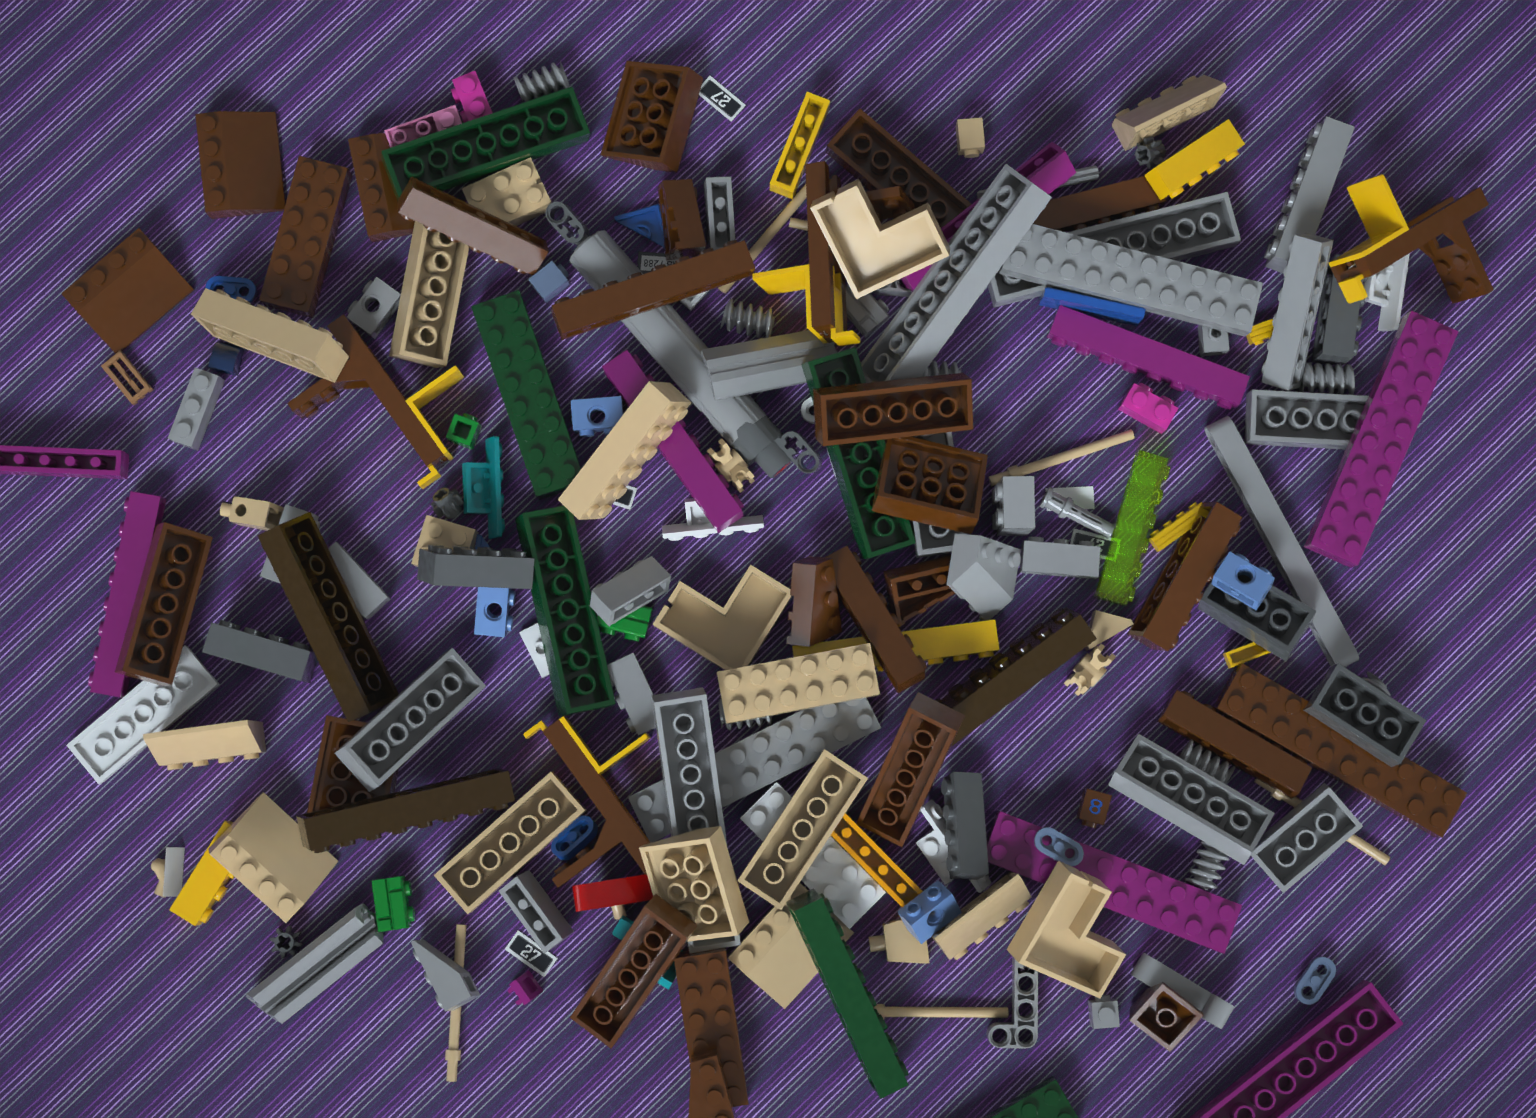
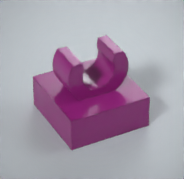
M529 970L510 983L511 987L508 989L509 994L514 991L519 997L515 1002L517 1005L522 1003L526 1005L543 992V989Z

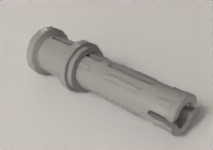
M1049 487L1040 502V508L1046 507L1057 513L1059 518L1068 517L1106 537V539L1111 536L1116 526L1115 524L1073 503L1072 498H1065L1053 492V488Z

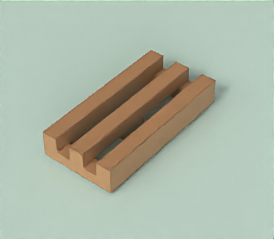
M121 350L101 365L132 405H136L138 400L143 399L148 392L150 393L154 390ZM119 358L144 386L142 390L118 363L117 360ZM112 364L137 393L136 395L132 396L110 369Z

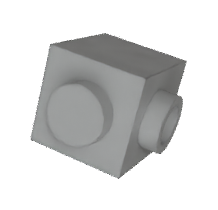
M1201 325L1198 326L1200 356L1225 355L1229 351L1228 332Z
M1102 995L1101 998L1095 997V1000H1088L1090 1027L1093 1029L1120 1027L1117 1000L1110 998V995Z

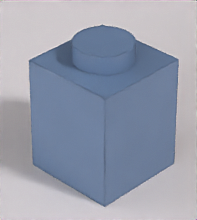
M553 261L528 279L545 303H548L570 285L567 279L570 276L561 264L556 266Z

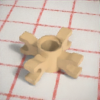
M720 439L718 441L721 448L720 451L715 452L710 448L707 450L708 456L715 463V468L723 475L728 483L732 481L733 486L741 493L744 491L741 482L747 479L752 484L755 481L753 479L754 475L747 468L748 465L734 449L730 451L728 444L723 439Z
M1100 644L1089 654L1087 653L1073 668L1075 673L1071 674L1064 682L1067 687L1073 683L1078 685V689L1075 692L1076 695L1084 694L1090 686L1093 687L1107 671L1104 666H1108L1115 659L1116 656L1113 653L1106 657L1101 654L1105 647L1104 645Z

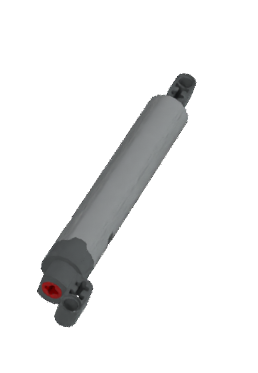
M552 202L548 205L545 212L548 221L567 242L578 246L570 256V263L594 291L603 288V285L610 281L617 280L619 283L628 280V276L641 272L605 230L597 231L592 236H589L587 226L568 205L561 202ZM558 208H563L564 217L557 221L554 216L555 211ZM568 224H570L572 227L576 229H579L578 238L573 237L574 232L569 227H567ZM670 304L621 320L696 408L705 414L710 424L731 448L742 457L748 466L757 462L770 478L778 476L792 462L803 473H816L820 470L822 458L807 439L798 432L791 431L783 434L749 394L714 400L708 368L704 365L701 350L708 349V347ZM797 438L798 441L796 442V445L799 447V449L804 450V448L806 447L807 450L800 453V455L796 457L795 455L799 454V451L796 448L788 447V445L790 444V441L788 439ZM807 455H812L816 460V464L812 469H807L804 466L803 461Z

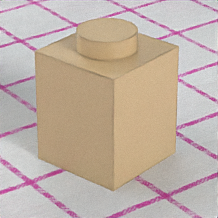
M958 119L955 126L958 155H964L965 158L978 157L985 149L983 119Z

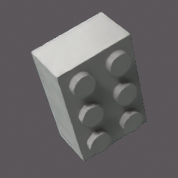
M1003 476L994 486V489H992V504H996V512L992 515V529L997 530V536H1027L1035 528L1034 476Z

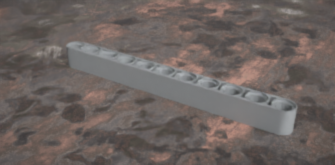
M1225 416L1206 426L1204 430L1209 442L1293 598L1316 611L1309 627L1330 666L1332 667L1339 663L1346 667L1358 661L1359 655L1235 424L1229 416Z

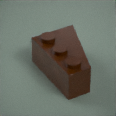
M692 179L663 180L657 188L666 260H677L685 256L690 258L696 257L706 248L697 205V189L693 186Z
M951 555L883 571L890 612L896 615L901 626L906 623L905 621L918 613L922 614L927 611L928 607L938 601L942 602L955 594L947 585Z
M808 556L794 562L790 596H794L793 612H789L788 620H792L791 636H787L786 644L810 647L842 632L833 558Z
M717 1048L691 1055L688 1118H736Z

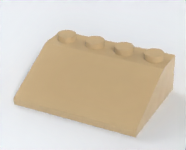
M1206 75L1196 78V76L1189 77L1182 82V86L1176 89L1173 86L1163 90L1160 93L1161 96L1154 100L1149 97L1138 103V107L1131 111L1129 108L1120 111L1115 115L1116 118L1112 123V127L1124 150L1127 151L1137 146V143L1143 142L1144 138L1155 137L1214 108L1226 90V84Z
M242 720L143 734V739L159 766H167V770L183 769V764L192 762L193 767L209 765L208 760L218 759V763L234 762V757L243 755L244 760L260 758L259 753L266 752L263 722Z
M264 792L208 848L209 854L285 923L306 903L338 862L328 851L314 853V851L303 847L298 823Z
M721 826L696 829L639 847L653 896L657 894L698 924L687 942L738 936L749 923Z
M1010 871L963 907L960 915L931 937L949 960L953 957L958 960L968 952L966 947L971 943L975 942L977 945L989 936L988 930L994 926L998 929L1008 922L1007 916L1014 910L1017 913L1024 910L1029 905L1028 900L1032 896L1019 874Z
M799 883L788 901L809 890ZM787 904L784 905L782 910L773 906L741 941V945H738L728 955V959L784 1009L818 973ZM833 912L830 913V916H833L839 922L844 932V936L841 939H844L846 942L854 932Z

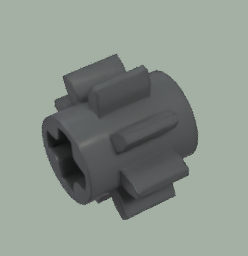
M1153 136L1144 138L1143 142L1136 144L1138 148L1134 155L1139 162V166L1147 165L1148 169H1153L1157 164L1164 162L1163 158L1167 150L1162 144V140L1154 141Z
M442 488L433 495L434 502L431 503V506L438 518L444 515L447 519H452L459 515L464 501L456 489L450 491L448 488Z
M291 925L287 926L286 932H283L281 928H277L276 932L278 935L269 939L275 945L271 951H280L281 958H285L288 951L291 955L295 956L297 954L295 948L303 945L302 942H298V936H300L301 932H292ZM290 937L289 946L284 947L282 945L284 938Z

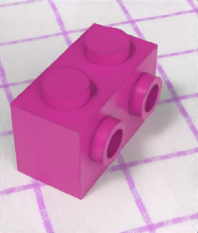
M476 71L452 80L455 88L450 90L456 104L461 102L464 111L460 112L464 123L492 114Z
M1134 383L1129 388L1118 410L1162 434L1167 430L1178 407L1174 406L1175 402L1163 395L1158 397L1153 394V390L1143 383H1139V385Z

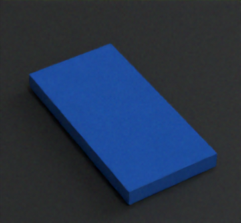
M1050 287L1045 288L1039 300V306L1058 309L1062 305L1091 317L1137 326L1142 321L1146 310L1143 307Z

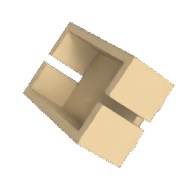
M531 157L462 188L470 205L515 226L544 214L548 205L552 203Z

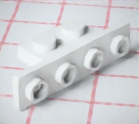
M1410 253L1375 275L1368 277L1364 284V289L1368 295L1365 298V302L1381 306L1379 331L1398 330Z
M693 498L685 499L687 523L662 526L663 538H668L672 541L681 540L684 536L703 538L709 534L717 533ZM763 516L742 517L719 534L730 535L734 531L740 530L748 533L756 532L759 528H764Z
M931 799L923 805L921 812L934 830L919 839L916 844L946 885L953 880L950 879L946 866L948 857V846L945 844L946 820L943 818L942 808ZM989 875L979 880H970L979 893L991 884Z

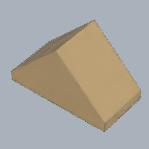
M1095 610L1092 613L1089 628L1097 639L1085 647L1086 651L1134 623L1131 619Z

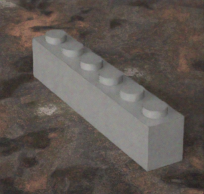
M1309 233L1296 234L1289 245L1290 257L1283 272L1285 279L1283 287L1278 294L1279 306L1272 321L1274 328L1272 336L1267 343L1268 355L1262 366V383L1287 391L1300 388L1334 240Z

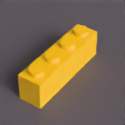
M806 92L770 181V191L790 199L794 198L805 171V164L809 161L830 109V100Z
M1228 119L1153 168L1144 176L1160 200L1168 195L1173 199L1185 191L1182 186L1186 183L1191 187L1203 179L1201 176L1203 172L1206 171L1209 175L1221 167L1219 163L1221 160L1225 159L1226 162H1229L1238 156L1239 152L1237 150L1245 145V143Z
M224 821L219 831L215 835L214 839L210 843L209 847L232 825L233 822ZM207 848L169 910L194 926L201 925L202 922L206 924L214 912L211 908L215 901H220L224 897L228 889L225 885L230 878L234 879L235 877L209 854Z

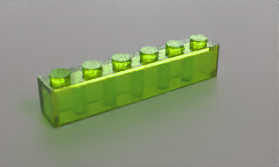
M1141 450L1135 453L1116 519V526L1112 533L1094 598L1121 606L1127 605L1128 601L1132 602L1136 587L1132 586L1134 578H1139L1143 563L1139 562L1141 553H1146L1150 539L1146 538L1148 529H1153L1157 515L1153 514L1155 504L1159 505L1163 496V490H1160L1162 480H1167L1170 472V466H1167L1168 458Z

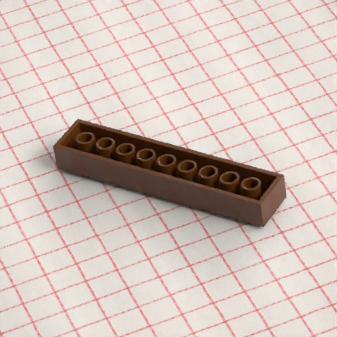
M1243 663L1235 667L1213 706L1218 713L1235 719L1239 725L1248 730L1258 732L1263 739L1280 745L1284 748V751L1293 756L1303 758L1308 765L1431 836L1443 838L1467 792L1404 757L1401 764L1390 767L1305 712L1304 708L1309 701Z

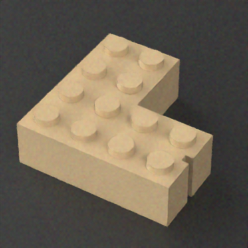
M857 179L839 188L836 195L832 191L813 200L810 208L856 299L950 255V246L929 203L881 224L860 180Z
M750 565L723 608L679 581L668 599V602L673 606L670 609L664 605L653 626L723 670L749 666L792 598L790 596L791 589Z
M1058 860L1009 944L1008 952L1018 963L1101 998L1126 956L1112 940L1089 931L1112 891L1100 879Z

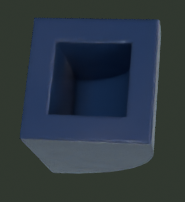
M217 342L213 348L208 367L214 372L238 376L244 348L233 344Z

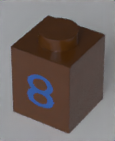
M1084 788L1076 816L1077 819L1082 820L1081 825L1095 829L1097 824L1104 825L1112 795Z

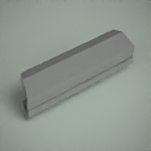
M810 330L703 349L701 354L704 365L708 368L711 390L716 401L807 383L801 364L835 354L837 351L835 350L834 342L823 344Z
M364 903L355 907L248 992L245 997L270 1017L283 1024L383 944V932H378L376 915Z

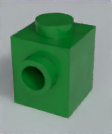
M463 413V416L454 414L446 438L449 442L473 450L482 426L477 422L478 418L466 413Z

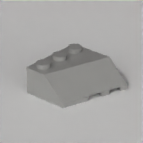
M955 533L947 585L960 599H965L969 603V608L972 611L980 614L979 618L982 621L990 620L1013 600L1017 571L1021 563V549L980 535Z

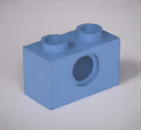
M622 397L571 400L574 433H579V437L594 436V432L604 431V434L608 435L624 414ZM595 412H603L605 414L603 422L594 423L591 421V417Z
M1229 551L1214 574L1212 585L1257 610L1271 589L1275 577L1271 576V572L1266 568L1256 567L1249 563L1245 556ZM1246 575L1251 581L1243 583L1238 579V576Z
M478 587L474 634L505 637L508 631H512L513 616H509L510 606L515 604L516 592L511 590L512 588ZM491 603H497L501 606V615H493L490 612L489 606Z
M939 880L897 911L907 930L921 944L962 913L953 894Z

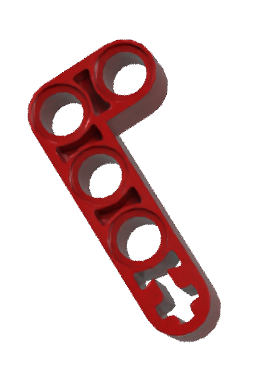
M645 874L572 886L576 912L648 901L653 898L649 879Z

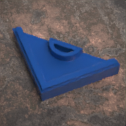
M659 204L614 216L617 223L665 248Z

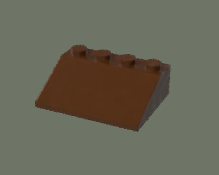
M626 61L600 155L653 170L677 173L703 78L690 67Z
M217 111L195 114L205 213L211 219L284 211L286 202L276 112Z
M369 134L348 139L367 235L372 243L413 234L415 220L408 221L398 213L397 198L381 159V151L390 148L386 134Z
M138 228L61 294L116 354L118 351L126 349L191 294L194 289L152 240Z
M914 437L886 439L872 511L972 534L979 520L988 455Z
M326 715L307 813L395 792L399 768L379 787L369 792L335 754L341 746L367 724L366 722L355 720L348 722L344 718Z

